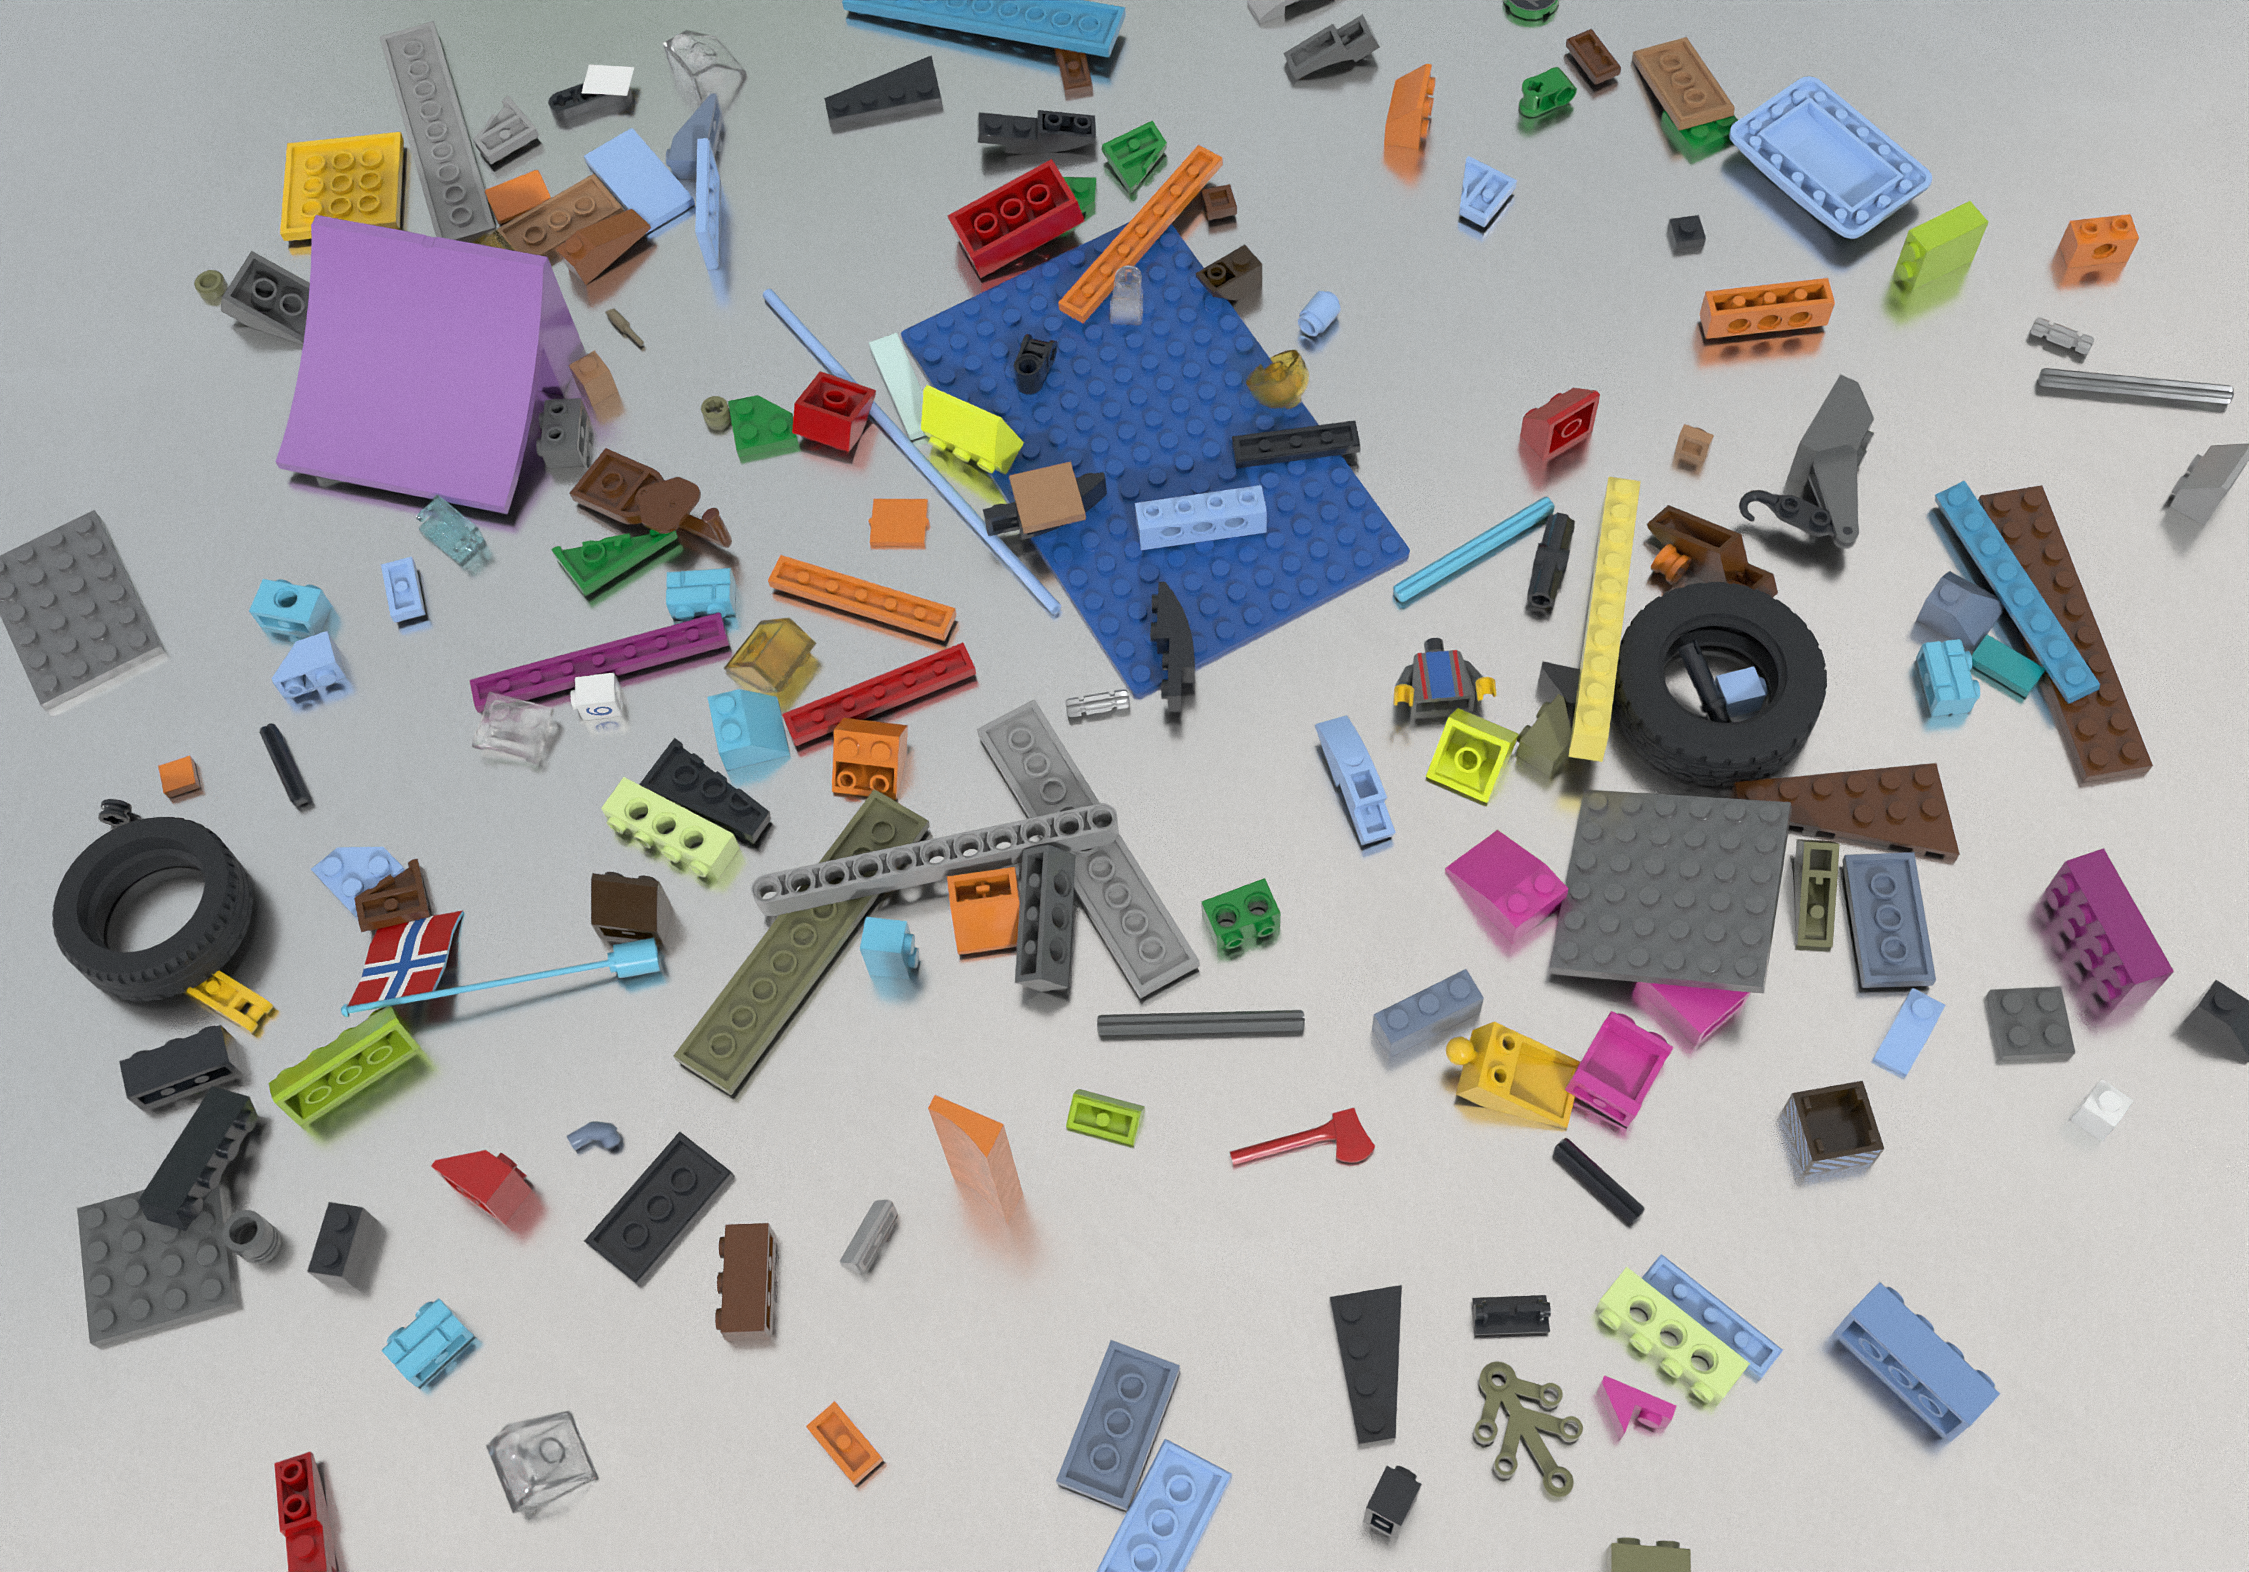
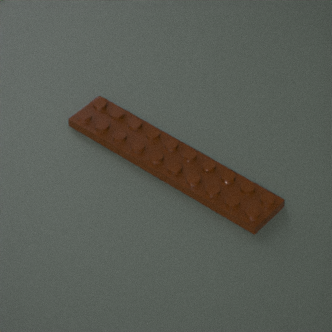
M2043 485L1980 495L1979 503L2100 683L2099 690L2067 704L2046 670L2042 675L2082 782L2149 772L2153 764ZM2035 655L2038 665L2043 667V665Z

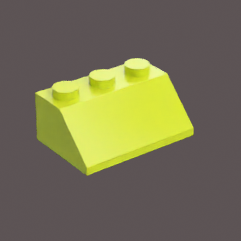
M926 385L924 388L921 430L930 438L928 443L940 451H944L946 448L952 450V454L962 461L969 462L972 459L977 462L981 469L993 474L994 470L1006 475L1024 442L999 416Z

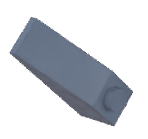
M711 93L674 135L671 149L666 151V165L671 168L672 174L677 179H697V139L708 138L714 154L722 117L717 94Z

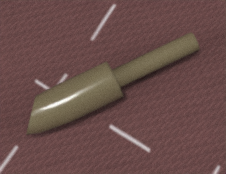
M615 308L605 312L621 332L626 331L639 346L644 344V341L630 328V323Z

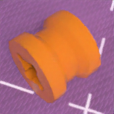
M1670 543L1658 553L1650 569L1655 573H1662L1666 581L1672 585L1686 572L1691 564V558L1677 553L1676 547Z

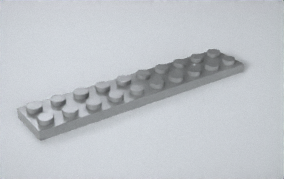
M434 21L380 36L379 38L436 237L473 243L497 236L494 219L485 195L483 182Z
M1035 699L977 729L978 736L1029 818L1100 803ZM1107 821L1098 822L1096 826L1107 827L1111 823ZM1068 828L1064 830L1062 833L1071 835L1075 833L1077 829ZM1120 834L1113 843L1071 852L1076 855L1074 892L1139 998L1148 995L1200 966L1199 959Z

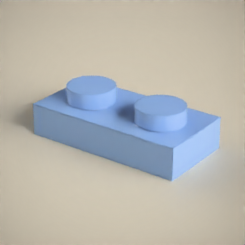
M412 556L382 564L381 569L390 616L394 623L425 615L416 564Z

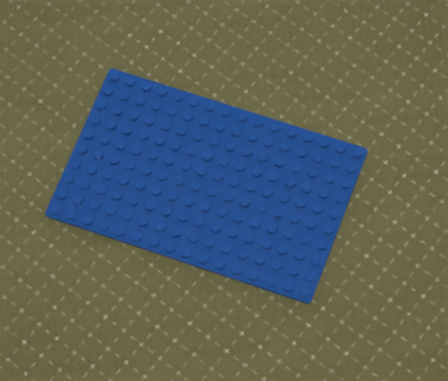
M1128 223L903 330L901 338L933 388L1001 417L1024 442L1006 475L994 470L993 474L989 473L1008 503L1015 502L1009 479L1010 475L1070 461L1075 478L1087 473L1096 474L1104 472L1107 495L1085 513L1086 520L1066 524L1031 539L1133 696L1141 697L1160 687L1162 679H1168V670L1162 669L1163 654H1157V642H1151L1150 638L1151 622H1157V614L1152 613V594H1158L1159 582L1167 583L1184 610L1192 634L1196 668L1409 557L1410 549L1341 455L1236 468L1232 436L1316 426L1319 424L1229 301L1224 298L1213 297L1196 278L1195 273L1204 267L1172 224L1084 323L1059 310L1058 302L1127 226ZM1026 334L1032 335L1033 339L1046 342L1050 340L1057 341L1056 358L1054 364L1049 369L1043 387L1039 392L1031 395L1023 394L1017 389L1014 373V361L1017 358L1021 343ZM1262 485L1267 511L1266 533L1141 550L1136 523L1135 503Z

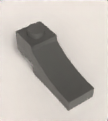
M1362 14L1339 29L1334 24L1329 25L1283 54L1293 76L1298 80L1315 70L1337 62L1352 59L1357 62L1380 48L1371 26Z

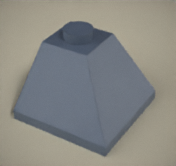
M1948 571L1940 578L1926 598L1916 620L1951 640L1960 639L1964 647L1974 652L1991 630L2005 607L1995 595Z

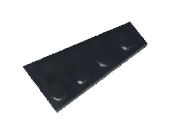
M1402 1285L1329 1297L1358 1447L1392 1442L1396 1438Z

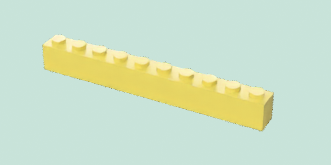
M1608 477L1602 506L1568 757L1603 761L1609 736L1641 481Z

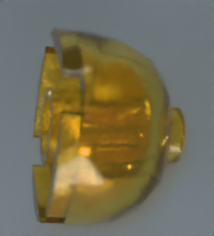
M1294 349L1272 356L1270 358L1272 364L1265 369L1260 364L1246 379V385L1257 402L1273 409L1283 407L1291 409L1301 402V396L1305 393L1310 382L1307 365L1300 353Z

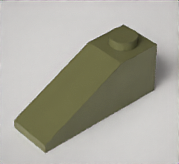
M1797 839L1794 880L1796 945L1833 948L1839 843Z

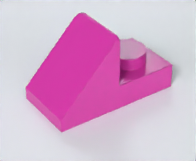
M1605 1375L1597 1390L1620 1440L1627 1430L1632 1414L1637 1415L1638 1421L1649 1427L1660 1428L1661 1425L1667 1428L1673 1419L1677 1405Z

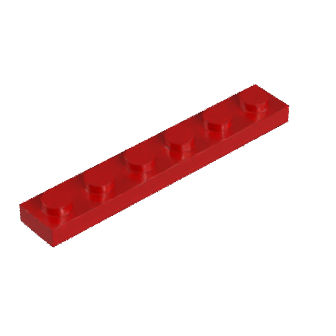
M962 642L783 713L782 716L793 743L797 746L833 732L843 718L863 720L976 674V669Z

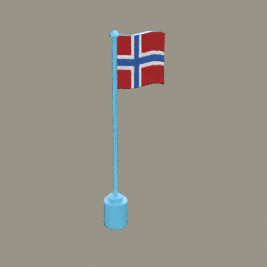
M462 910L434 915L420 920L380 928L376 931L369 945L361 980L349 1004H344L341 1007V1014L345 1017H350V1013L604 967H609L611 973L617 972L619 979L660 971L657 945L655 938L613 945L614 952L607 953L608 960L435 991L446 968L453 933L464 912Z

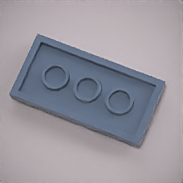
M1915 853L1845 855L1842 863L1862 988L1933 986L1936 982Z
M1110 1340L1056 1483L1128 1511L1179 1375L1180 1365Z

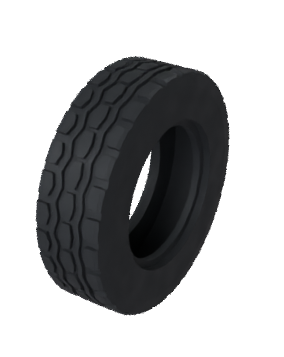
M1700 582L1663 593L1662 597H1656L1645 605L1644 610L1642 609L1632 619L1630 626L1627 627L1620 643L1612 704L1615 707L1614 714L1618 725L1622 727V732L1629 743L1636 747L1635 750L1647 761H1651L1655 767L1667 774L1670 773L1675 775L1674 777L1688 782L1693 781L1701 785H1721L1723 787L1734 786L1735 782L1761 780L1765 775L1767 777L1782 769L1783 764L1787 765L1799 754V749L1804 747L1810 737L1820 710L1823 707L1826 695L1825 690L1827 688V670L1825 669L1826 663L1822 650L1819 649V643L1814 634L1807 628V624L1796 613L1791 611V608L1778 599L1775 600L1771 595L1757 589H1751L1748 586L1735 583L1726 584V582ZM1695 639L1698 640L1699 646L1716 645L1727 647L1744 654L1761 669L1770 687L1771 703L1759 714L1743 721L1731 723L1709 721L1690 713L1674 699L1666 685L1663 668L1668 661L1679 653L1677 650L1678 646Z

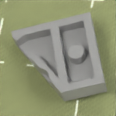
M509 96L503 99L504 107L498 115L492 114L486 126L473 139L476 148L490 164L539 137L537 128Z

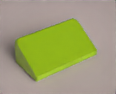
M1077 1089L1072 1096L1066 1127L1134 1145L1145 1106Z

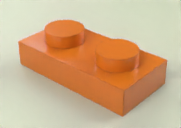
M835 1401L806 1426L854 1486L883 1461L880 1454Z

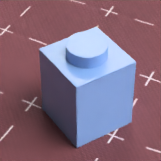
M1755 667L1717 675L1714 681L1721 696L1725 697V706L1730 718L1759 711L1764 698L1767 696L1766 683L1762 677H1758Z

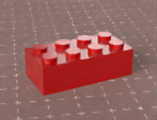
M1052 159L947 216L959 242L980 278L1085 222L1077 199Z

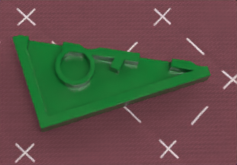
M650 529V534L631 537L630 533L606 537L600 541L582 542V547L563 550L561 546H556L551 550L581 592L587 596L674 541L678 536L676 531L663 534Z

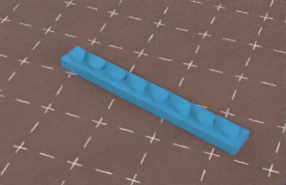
M1965 480L1935 494V502L2067 704L2099 690L2100 683Z

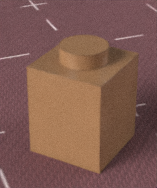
M595 350L568 365L577 387L592 407L618 392L609 368Z

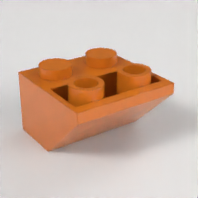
M1425 64L1395 80L1385 124L1384 145L1419 149L1421 137L1427 138L1429 120H1425V118L1432 115L1434 98L1429 97V95L1433 96L1436 78L1431 77L1432 64Z
M843 718L834 729L832 792L869 796L875 789L885 796L896 800L907 757L908 725Z
M1015 867L947 876L950 909L958 955L1017 947L1020 893Z

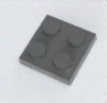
M2061 986L1990 989L1987 993L2000 1061L2071 1058L2076 1053Z

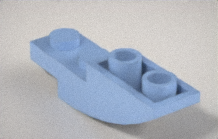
M1347 715L1317 723L1315 728L1336 787L1340 786L1361 845L1392 837L1396 832L1384 802L1387 799V795L1374 763L1354 725Z

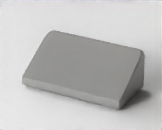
M888 1199L876 1200L872 1204L840 1259L841 1265L860 1275L865 1272L897 1216V1211L892 1201Z

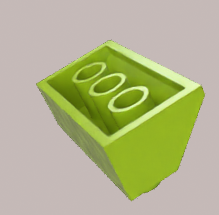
M393 1006L377 1009L369 1015L367 1020L356 1027L348 1028L340 1033L336 1040L325 1047L313 1050L302 1062L294 1067L282 1070L277 1075V1078L268 1083L271 1097L280 1109L301 1126L419 1049L420 1045Z

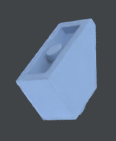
M1912 988L1902 1003L1873 1060L1906 1077L1929 1038L1945 1004Z

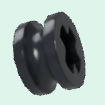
M106 799L101 802V809L103 811L98 815V819L101 822L111 826H122L129 823L130 817L128 814L132 812V806L129 803L117 799Z

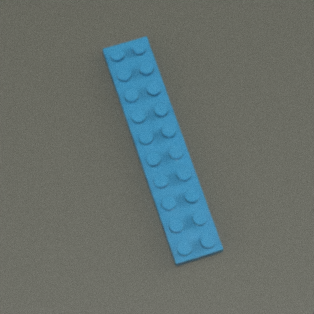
M1086 0L842 1L843 8L847 11L1104 57L1110 56L1126 17L1125 7Z

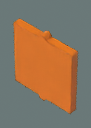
M873 499L872 518L868 520L871 526L870 546H925L926 527L930 525L927 518L928 499Z

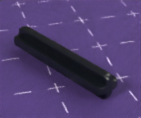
M273 723L261 727L259 733L290 802L294 806H301L307 803L310 797L279 729Z
M1564 1138L1555 1146L1554 1155L1629 1223L1636 1222L1642 1216L1645 1210L1644 1206L1572 1141Z

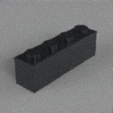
M211 1086L138 1200L148 1221L186 1231L191 1222L200 1215L204 1201L211 1190L218 1186L221 1174L227 1164L236 1157L242 1140L247 1132L253 1130L258 1115L250 1096Z

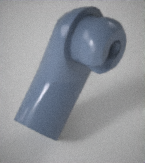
M599 1121L589 1122L566 1136L575 1151L593 1140H601L603 1146L608 1149L618 1144L621 1139L620 1135L616 1132L618 1128L613 1123Z

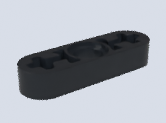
M582 83L554 93L549 98L548 104L553 117L557 120L565 121L621 102L629 97L631 89L629 86L627 96L597 94L591 100H584L583 97L588 93H581L584 85Z

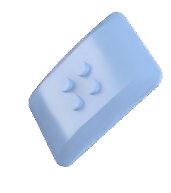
M1811 76L1800 78L1731 126L1729 133L1733 144L1781 190L1822 223L1849 239L1864 235L1926 191L1932 182V174L1925 166L1821 80Z

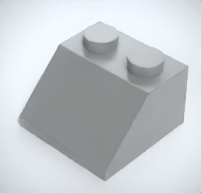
M2249 443L2211 445L2204 456L2197 454L2186 470L2191 473L2188 478L2181 476L2172 489L2171 493L2175 494L2176 497L2170 507L2205 526L2248 463Z

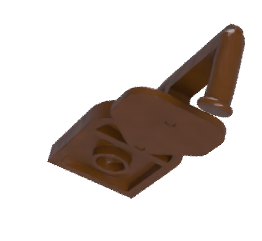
M607 448L604 449L569 493L573 501L622 523H643L644 526L663 534L671 533L677 528H681L725 548H729L732 544V537L717 508L708 509L703 514L702 520L690 515V512L701 498V491L695 483L681 477L664 480L657 470Z

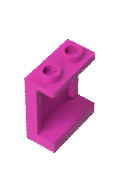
M1611 1011L1595 1035L1567 1084L1565 1091L1628 1127L1638 1114L1642 1106L1641 1103L1665 1060L1671 1054L1673 1046L1668 1044L1666 1039L1660 1034L1647 1032L1637 1026L1635 1021L1629 1016Z

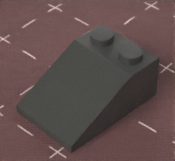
M251 251L222 296L221 312L251 328L303 345L310 283Z

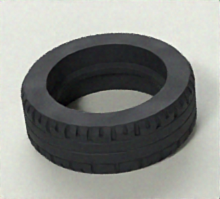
M153 817L136 820L119 826L96 839L71 864L60 883L54 900L52 911L54 936L58 947L66 959L89 982L104 993L116 998L121 997L124 1000L132 1001L165 999L186 992L189 987L194 988L220 970L235 953L246 934L252 915L253 892L247 872L235 855L213 831L205 828L204 825L179 817ZM172 866L195 867L204 874V889L201 901L193 916L173 936L151 948L134 952L111 951L105 946L104 927L107 916L118 897L132 883L148 873Z

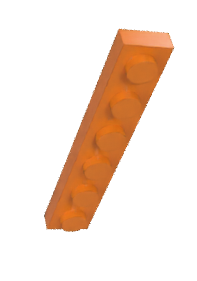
M780 555L768 579L769 586L943 641H945L957 615L956 608Z

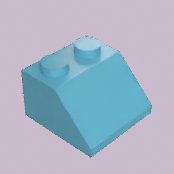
M737 689L707 697L718 752L726 771L790 755L779 701L776 696Z

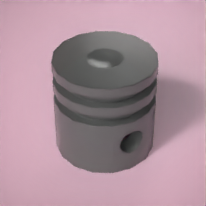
M252 1210L236 1212L225 1222L222 1230V1240L225 1245L249 1263L265 1262L274 1255L280 1243L276 1227Z

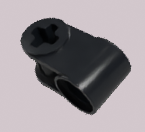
M1030 334L1024 336L1020 351L1014 361L1016 387L1021 393L1031 395L1041 390L1049 369L1054 364L1056 358L1057 341L1050 340L1046 342L1033 339V336Z

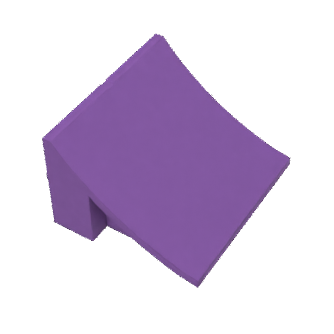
M316 215L311 224V272L304 343L291 410L275 461L279 469L508 514L524 457L536 391L564 396L572 377L568 365L579 360L584 348L548 257Z

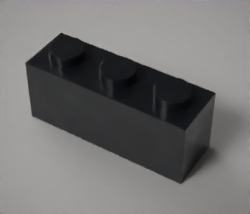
M221 1025L205 1027L197 1034L186 1038L169 1040L164 1046L150 1051H138L130 1058L119 1061L126 1097L139 1109L150 1107L242 1073L234 1037Z

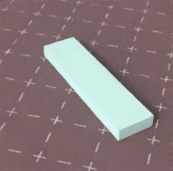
M894 333L869 342L871 353L909 440L912 441L926 436L921 430L923 390L898 334Z

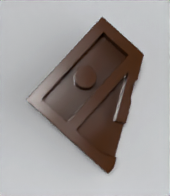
M418 858L409 861V868L394 878L390 874L379 881L377 886L365 890L354 898L361 933L430 917Z

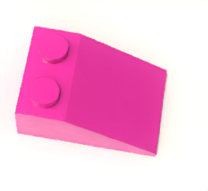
M1496 830L1445 868V871L1511 944L1559 910L1562 900L1567 897L1569 890L1544 862L1499 830Z

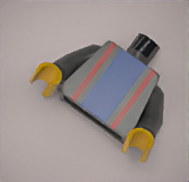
M1430 638L1424 642L1425 653L1415 654L1413 664L1406 666L1394 688L1393 705L1397 706L1398 702L1409 703L1410 716L1452 713L1457 708L1464 711H1473L1475 692L1478 701L1483 700L1484 694H1491L1493 697H1497L1496 682L1494 678L1483 677L1469 661L1463 659L1460 651H1444L1442 639Z

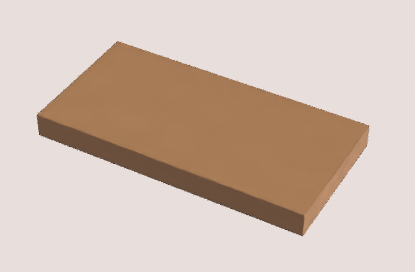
M1687 37L1633 51V62L1678 130L1734 116V105Z
M592 174L496 229V234L507 250L545 256L551 260L559 255L556 249L577 230L622 213L624 209L598 177Z

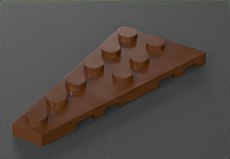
M1937 763L1735 782L1733 786L1735 799L1791 802L1790 825L1803 827V831L1816 833L1817 830L1835 833V837L1889 847L1891 844L1912 848V852L1923 854L1929 851L1944 854V858L1957 860L1960 855Z

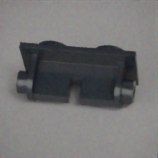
M1546 1295L1472 1298L1475 1335L1550 1332L1549 1317H1551L1550 1302H1547Z

